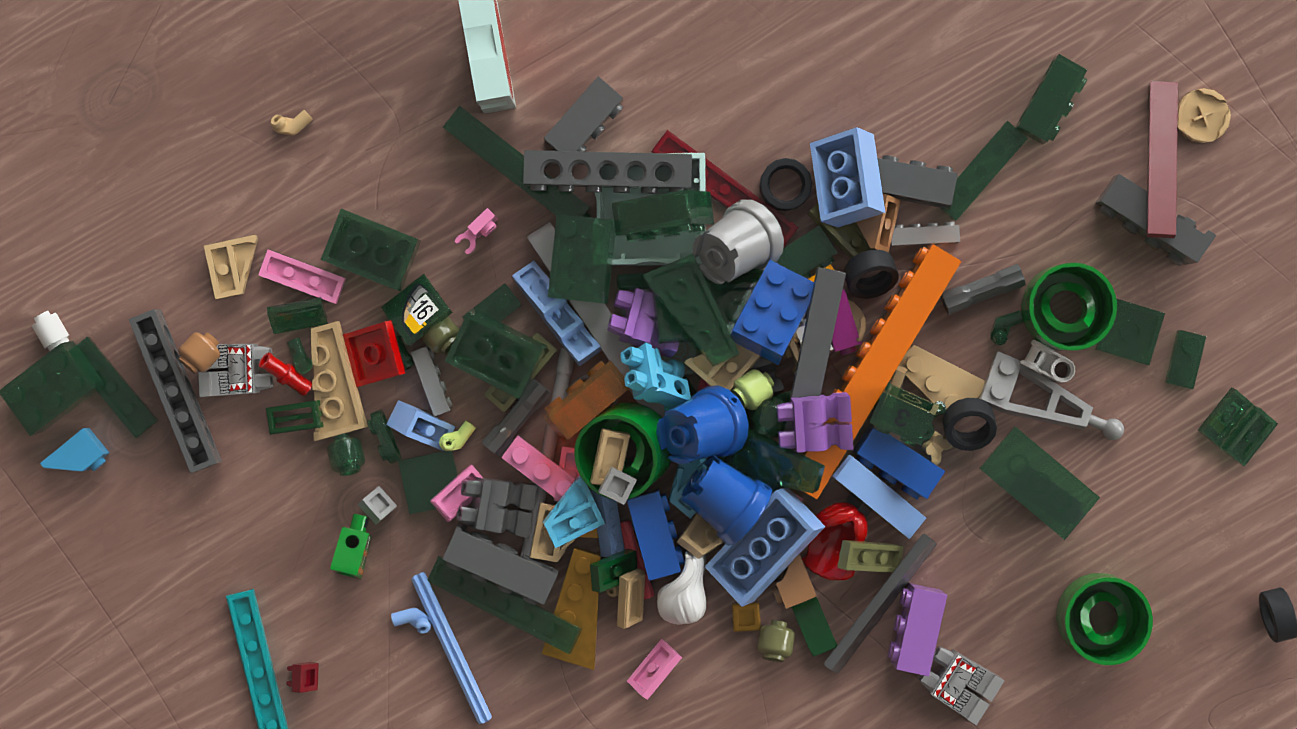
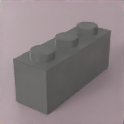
M598 76L549 131L544 140L556 151L585 152L587 147L584 145L592 137L596 140L605 130L603 123L609 117L614 119L624 108L621 105L623 97Z
M883 155L882 159L877 158L882 194L890 195L902 201L951 210L958 173L953 172V168L938 165L936 169L928 168L926 163L911 160L907 164L899 162L897 157Z

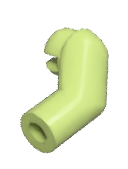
M465 420L458 431L446 433L440 438V447L445 451L461 449L476 427Z

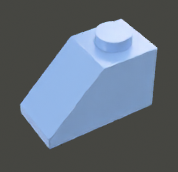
M400 400L397 401L386 424L407 437L442 451L444 450L439 445L440 438L446 433L453 432L455 429L454 425Z

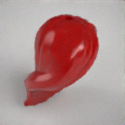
M837 502L824 508L816 515L825 528L808 544L807 555L802 558L805 566L809 567L810 571L827 580L840 581L848 580L855 573L854 570L838 568L843 540L864 542L868 532V523L864 514L856 506L846 502Z

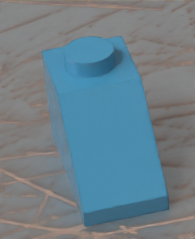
M83 428L40 464L43 468L87 471L91 469L94 472L106 462L104 457L110 452L90 428Z

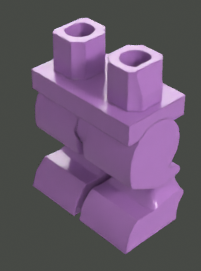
M638 288L634 292L619 290L615 297L614 306L627 310L624 318L612 314L607 330L619 335V341L628 342L637 347L648 343L652 345V348L659 349L661 356L671 358L678 350L682 327L684 326L690 302L676 301L675 304L670 306L666 304L663 296L659 294L644 292V290ZM658 325H661L665 331L661 330Z
M847 392L833 393L830 396L820 395L791 398V402L776 405L778 422L792 421L793 429L778 431L780 448H794L796 452L825 451L831 445H836L843 450H853L852 424L850 423L852 422L851 400ZM829 418L837 419L832 423H826Z

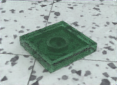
M1117 299V314L1114 324L1109 333L1097 343L1095 350L1144 365H1150L1165 313Z
M442 451L398 461L409 514L436 509L430 501L458 476L453 451Z

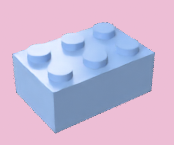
M856 127L810 143L821 222L841 227L885 213L874 134Z

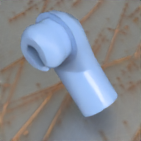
M409 608L391 614L395 627L410 623L421 634L427 633L431 628L432 623L428 615L418 608Z

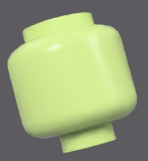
M752 369L734 381L732 393L739 398L744 409L756 410L772 399L774 382L768 373Z

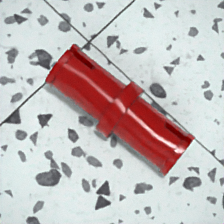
M269 352L261 358L259 367L276 377L278 383L288 385L302 396L310 391L312 381L296 372L294 366L283 363Z

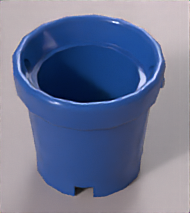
M719 385L707 386L701 389L689 401L666 411L664 418L659 419L657 423L656 434L661 449L667 448L672 454L668 458L678 464H688L713 455L716 457L733 455L743 448L748 438L749 423L746 410L737 396L729 389Z
M713 455L702 463L708 467L706 470L703 468L700 471L696 470L692 474L681 493L684 497L680 498V500L717 531V536L726 545L730 546L739 542L758 521L770 501L772 488L761 480H752Z

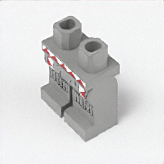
M218 344L216 347L220 351V357L210 368H228V371L198 372L199 397L260 393V390L270 389L274 386L273 375L270 373L259 374V362L266 353L272 354V348L258 346V344Z
M938 646L934 652L933 660L942 665L937 675L930 671L929 677L920 675L918 680L927 688V691L932 696L977 726L990 704L965 687H970L992 702L1005 680L954 649L950 651Z

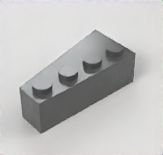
M1121 174L1115 175L1096 201V204L1101 207L1099 209L1101 213L1111 219L1116 217L1121 220L1124 229L1134 235L1138 232L1146 238L1144 242L1155 250L1161 248L1168 253L1167 258L1179 266L1181 264L1198 263L1217 236L1209 230L1206 234L1196 229L1195 221L1187 216L1185 218L1178 215L1176 216L1175 238L1146 237L1147 191Z
M458 522L442 559L447 561L446 566L461 572L462 568L472 572L471 577L483 583H486L487 580L498 584L497 588L505 593L512 594L513 591L523 595L522 599L532 605H537L538 602L543 605L545 604L558 575V570L525 554L521 558L517 556L518 552L506 544L498 543L495 546L492 544L493 541L489 536L481 532H472L471 534L465 531L467 525Z

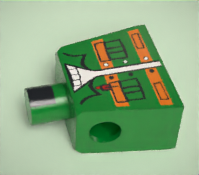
M353 514L350 528L342 527L330 570L334 573L362 579L372 538L369 533H366L369 517ZM352 539L359 540L356 548H349Z

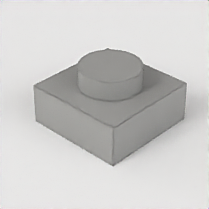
M610 467L598 492L625 505L637 480L616 468Z
M380 486L357 504L375 525L397 507Z

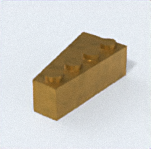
M577 546L574 547L542 651L543 655L592 670L595 669L599 592L592 591L590 564L601 560L600 553Z

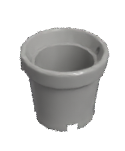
M742 199L731 205L718 222L695 239L693 243L694 258L700 257L702 264L698 268L709 280L716 284H722L725 281L730 282L752 269H765L769 260L773 262L778 261L783 253L784 238L775 216L764 205L754 200Z

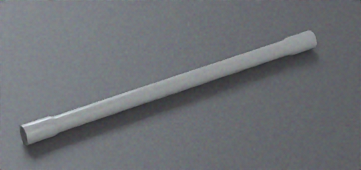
M560 348L555 385L541 453L552 461L554 460L569 379L572 375L575 361L565 348ZM536 483L533 510H529L532 513L528 538L524 537L521 558L523 554L528 556L530 554L539 503H545L547 492ZM512 592L507 616L523 619L526 601L522 599L523 595Z

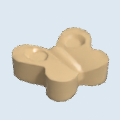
M934 431L930 435V440L923 443L921 449L927 453V460L938 465L941 462V452L951 449L953 446L947 441L946 436H942L937 431Z

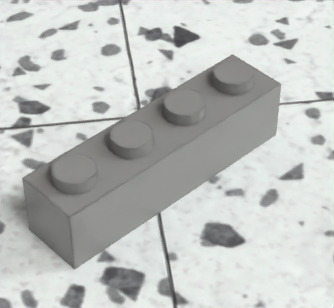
M944 222V226H938V223H927L926 227H921L920 224H910L908 228H904L903 225H895L890 246L960 242L959 225H955V222Z
M428 346L411 352L434 417L452 411L451 407L453 404L451 398L445 394L447 390L446 384L439 377L441 374L440 368L433 361L435 354Z

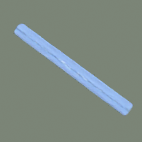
M421 572L413 576L411 581L477 722L483 724L489 721L492 715L426 574Z

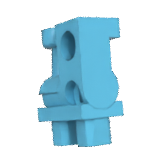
M644 343L638 348L630 346L621 352V362L629 366V372L626 373L624 378L625 386L632 389L634 399H644L646 402L662 404L665 411L671 410L691 399L688 380L683 379L685 366L682 362L673 359L667 362L662 360L659 349L652 348V345ZM680 388L682 390V395L677 392V390H679Z

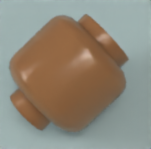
M194 332L180 346L178 352L181 357L178 360L192 373L195 374L197 371L204 373L220 357V351L216 347L219 342L208 332L205 335Z

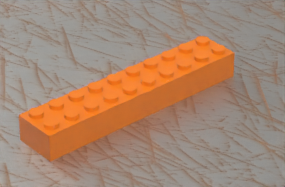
M934 244L918 250L912 260L915 264L912 271H906L898 283V286L901 287L897 295H891L883 308L887 311L883 319L877 318L869 331L873 334L869 342L866 341L861 344L855 354L858 357L857 362L854 366L849 365L842 375L841 379L845 382L840 390L834 389L831 393L847 392L850 395L852 422L850 423L852 424L853 440L962 262ZM829 418L826 423H832L837 419ZM831 445L825 451L801 452L797 461L792 459L785 469L784 473L788 475L785 480L818 499L847 450Z

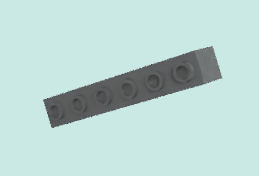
M524 150L523 184L530 186V191H547V186L558 187L560 192H574V187H586L585 192L600 193L602 188H613V193H630V188H640L643 194H658V189H669V194L682 195L685 194L686 190H691L692 154ZM551 164H556L560 167V174L555 179H549L545 174L546 168ZM578 165H585L588 168L587 176L581 180L575 179L573 176L574 168ZM608 165L613 166L616 169L614 178L611 180L602 179L600 174L602 168ZM634 166H639L644 170L643 177L638 181H633L628 177L629 170ZM661 167H668L672 171L670 179L664 182L659 181L656 178L657 170Z
M153 309L130 318L129 322L190 473L201 471L222 462L184 365L178 360L180 355L162 311Z

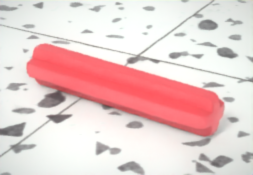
M629 520L620 522L624 549L636 550L637 569L645 571L644 600L652 598L654 590L651 581L648 579L632 524Z

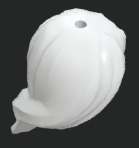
M687 551L685 553V565L681 574L674 581L666 584L659 590L657 608L663 620L672 624L682 625L697 622L704 616L707 603L703 585V575L707 562L706 555L698 559Z

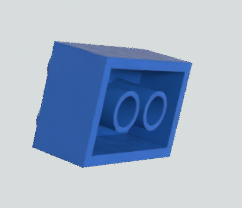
M769 260L733 327L729 340L779 365L809 309L814 282Z
M872 424L868 426L852 450L857 454L855 458L857 461L870 469L873 466L880 469L879 476L894 485L897 481L903 484L901 490L917 500L920 496L928 499L945 473L943 469Z
M658 488L627 499L649 581L681 572L680 565L685 564L681 547L674 546L673 538L677 537L673 519L667 520L665 512L670 511L666 493L660 494Z

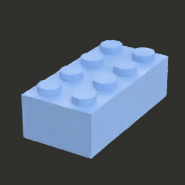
M788 487L778 489L771 495L766 509L751 530L736 544L730 546L725 544L708 562L705 568L743 607L753 603L825 526Z

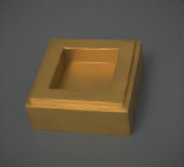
M753 602L743 607L739 603L732 604L733 632L760 630L759 602Z

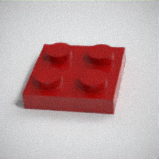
M392 320L343 334L356 387L406 374Z

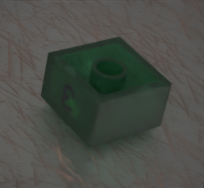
M888 383L870 423L874 424V428L884 434L892 432L901 436L900 440L908 445L915 446L916 443L922 445L939 405Z

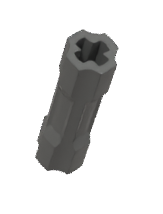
M1015 264L990 276L945 291L940 297L947 314L950 315L991 297L1026 286V282L1021 268L1018 264Z
M532 379L520 394L515 405L502 421L491 429L482 440V443L500 457L513 442L514 436L552 393L541 383Z

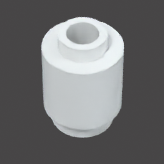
M46 311L34 318L36 323L32 325V328L45 349L48 348L50 353L70 343L67 338L69 334L56 313L50 314L49 311Z

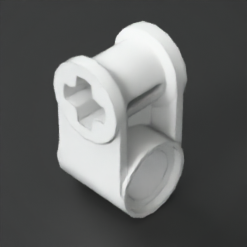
M1032 339L1031 349L1025 360H1021L1019 364L1034 370L1040 375L1046 376L1054 382L1059 383L1071 380L1075 374L1073 362L1056 353L1050 347ZM1059 362L1064 363L1068 368L1067 375L1063 378L1058 377L1054 371L1055 366Z

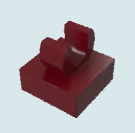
M305 662L287 667L288 671H292V680L287 681L286 684L292 687V692L303 693L318 690L319 663Z

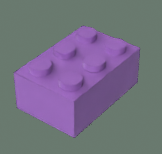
M909 582L907 589H902L900 604L903 605L902 613L896 616L894 622V631H897L895 642L891 641L888 649V658H891V663L897 670L929 677L947 594L940 589Z

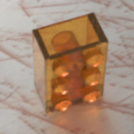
M611 360L606 364L600 361L586 373L590 378L585 382L581 379L577 380L565 390L568 394L566 398L562 400L558 396L544 408L547 413L543 418L563 442L570 439L629 389L625 386V377Z

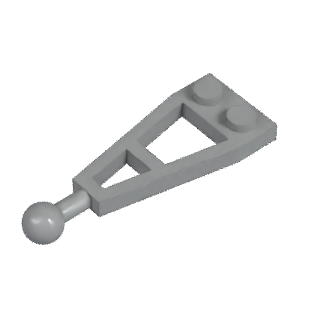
M997 351L994 354L979 399L987 402L993 409L1006 414L1081 430L1090 425L1102 430L1103 435L1109 440H1118L1123 436L1124 425L1120 420L1109 419L1106 421L1092 415L1093 407L1046 376L1040 375L1034 370L1019 364L1020 360ZM1018 374H1021L1050 393L1044 410L1009 403ZM1060 399L1080 412L1079 418L1054 413L1058 400Z

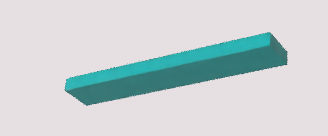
M251 589L227 595L226 599L258 729H288L255 591Z

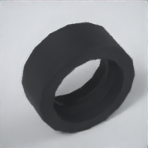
M783 158L775 160L766 167L761 175L759 188L762 198L768 205L776 210L789 211L798 208L806 202L811 194L812 179L805 165L795 159ZM780 169H791L801 178V191L793 200H779L774 197L770 190V179Z
M884 250L864 251L850 259L844 267L848 289L857 298L870 299L879 297L894 288L899 278L894 259L890 253ZM882 270L872 277L861 278L872 271Z
M964 398L957 400L944 412L942 421L946 439L957 449L964 451L982 449L990 444L996 436L997 424L993 409L987 402L981 399ZM979 416L986 420L983 427L977 431L966 433L954 429L957 421L964 417Z
M1279 587L1261 592L1259 594L1260 612L1266 631L1272 641L1278 643L1296 638L1297 618L1291 599L1285 589Z

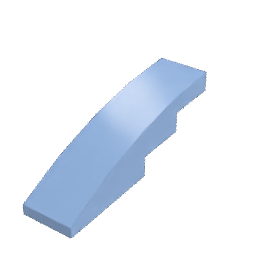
M532 261L512 275L513 280L527 300L579 366L602 351L601 346L584 327L583 321L567 304L566 297L535 261Z
M850 454L832 475L908 539L913 536L926 519L924 515Z

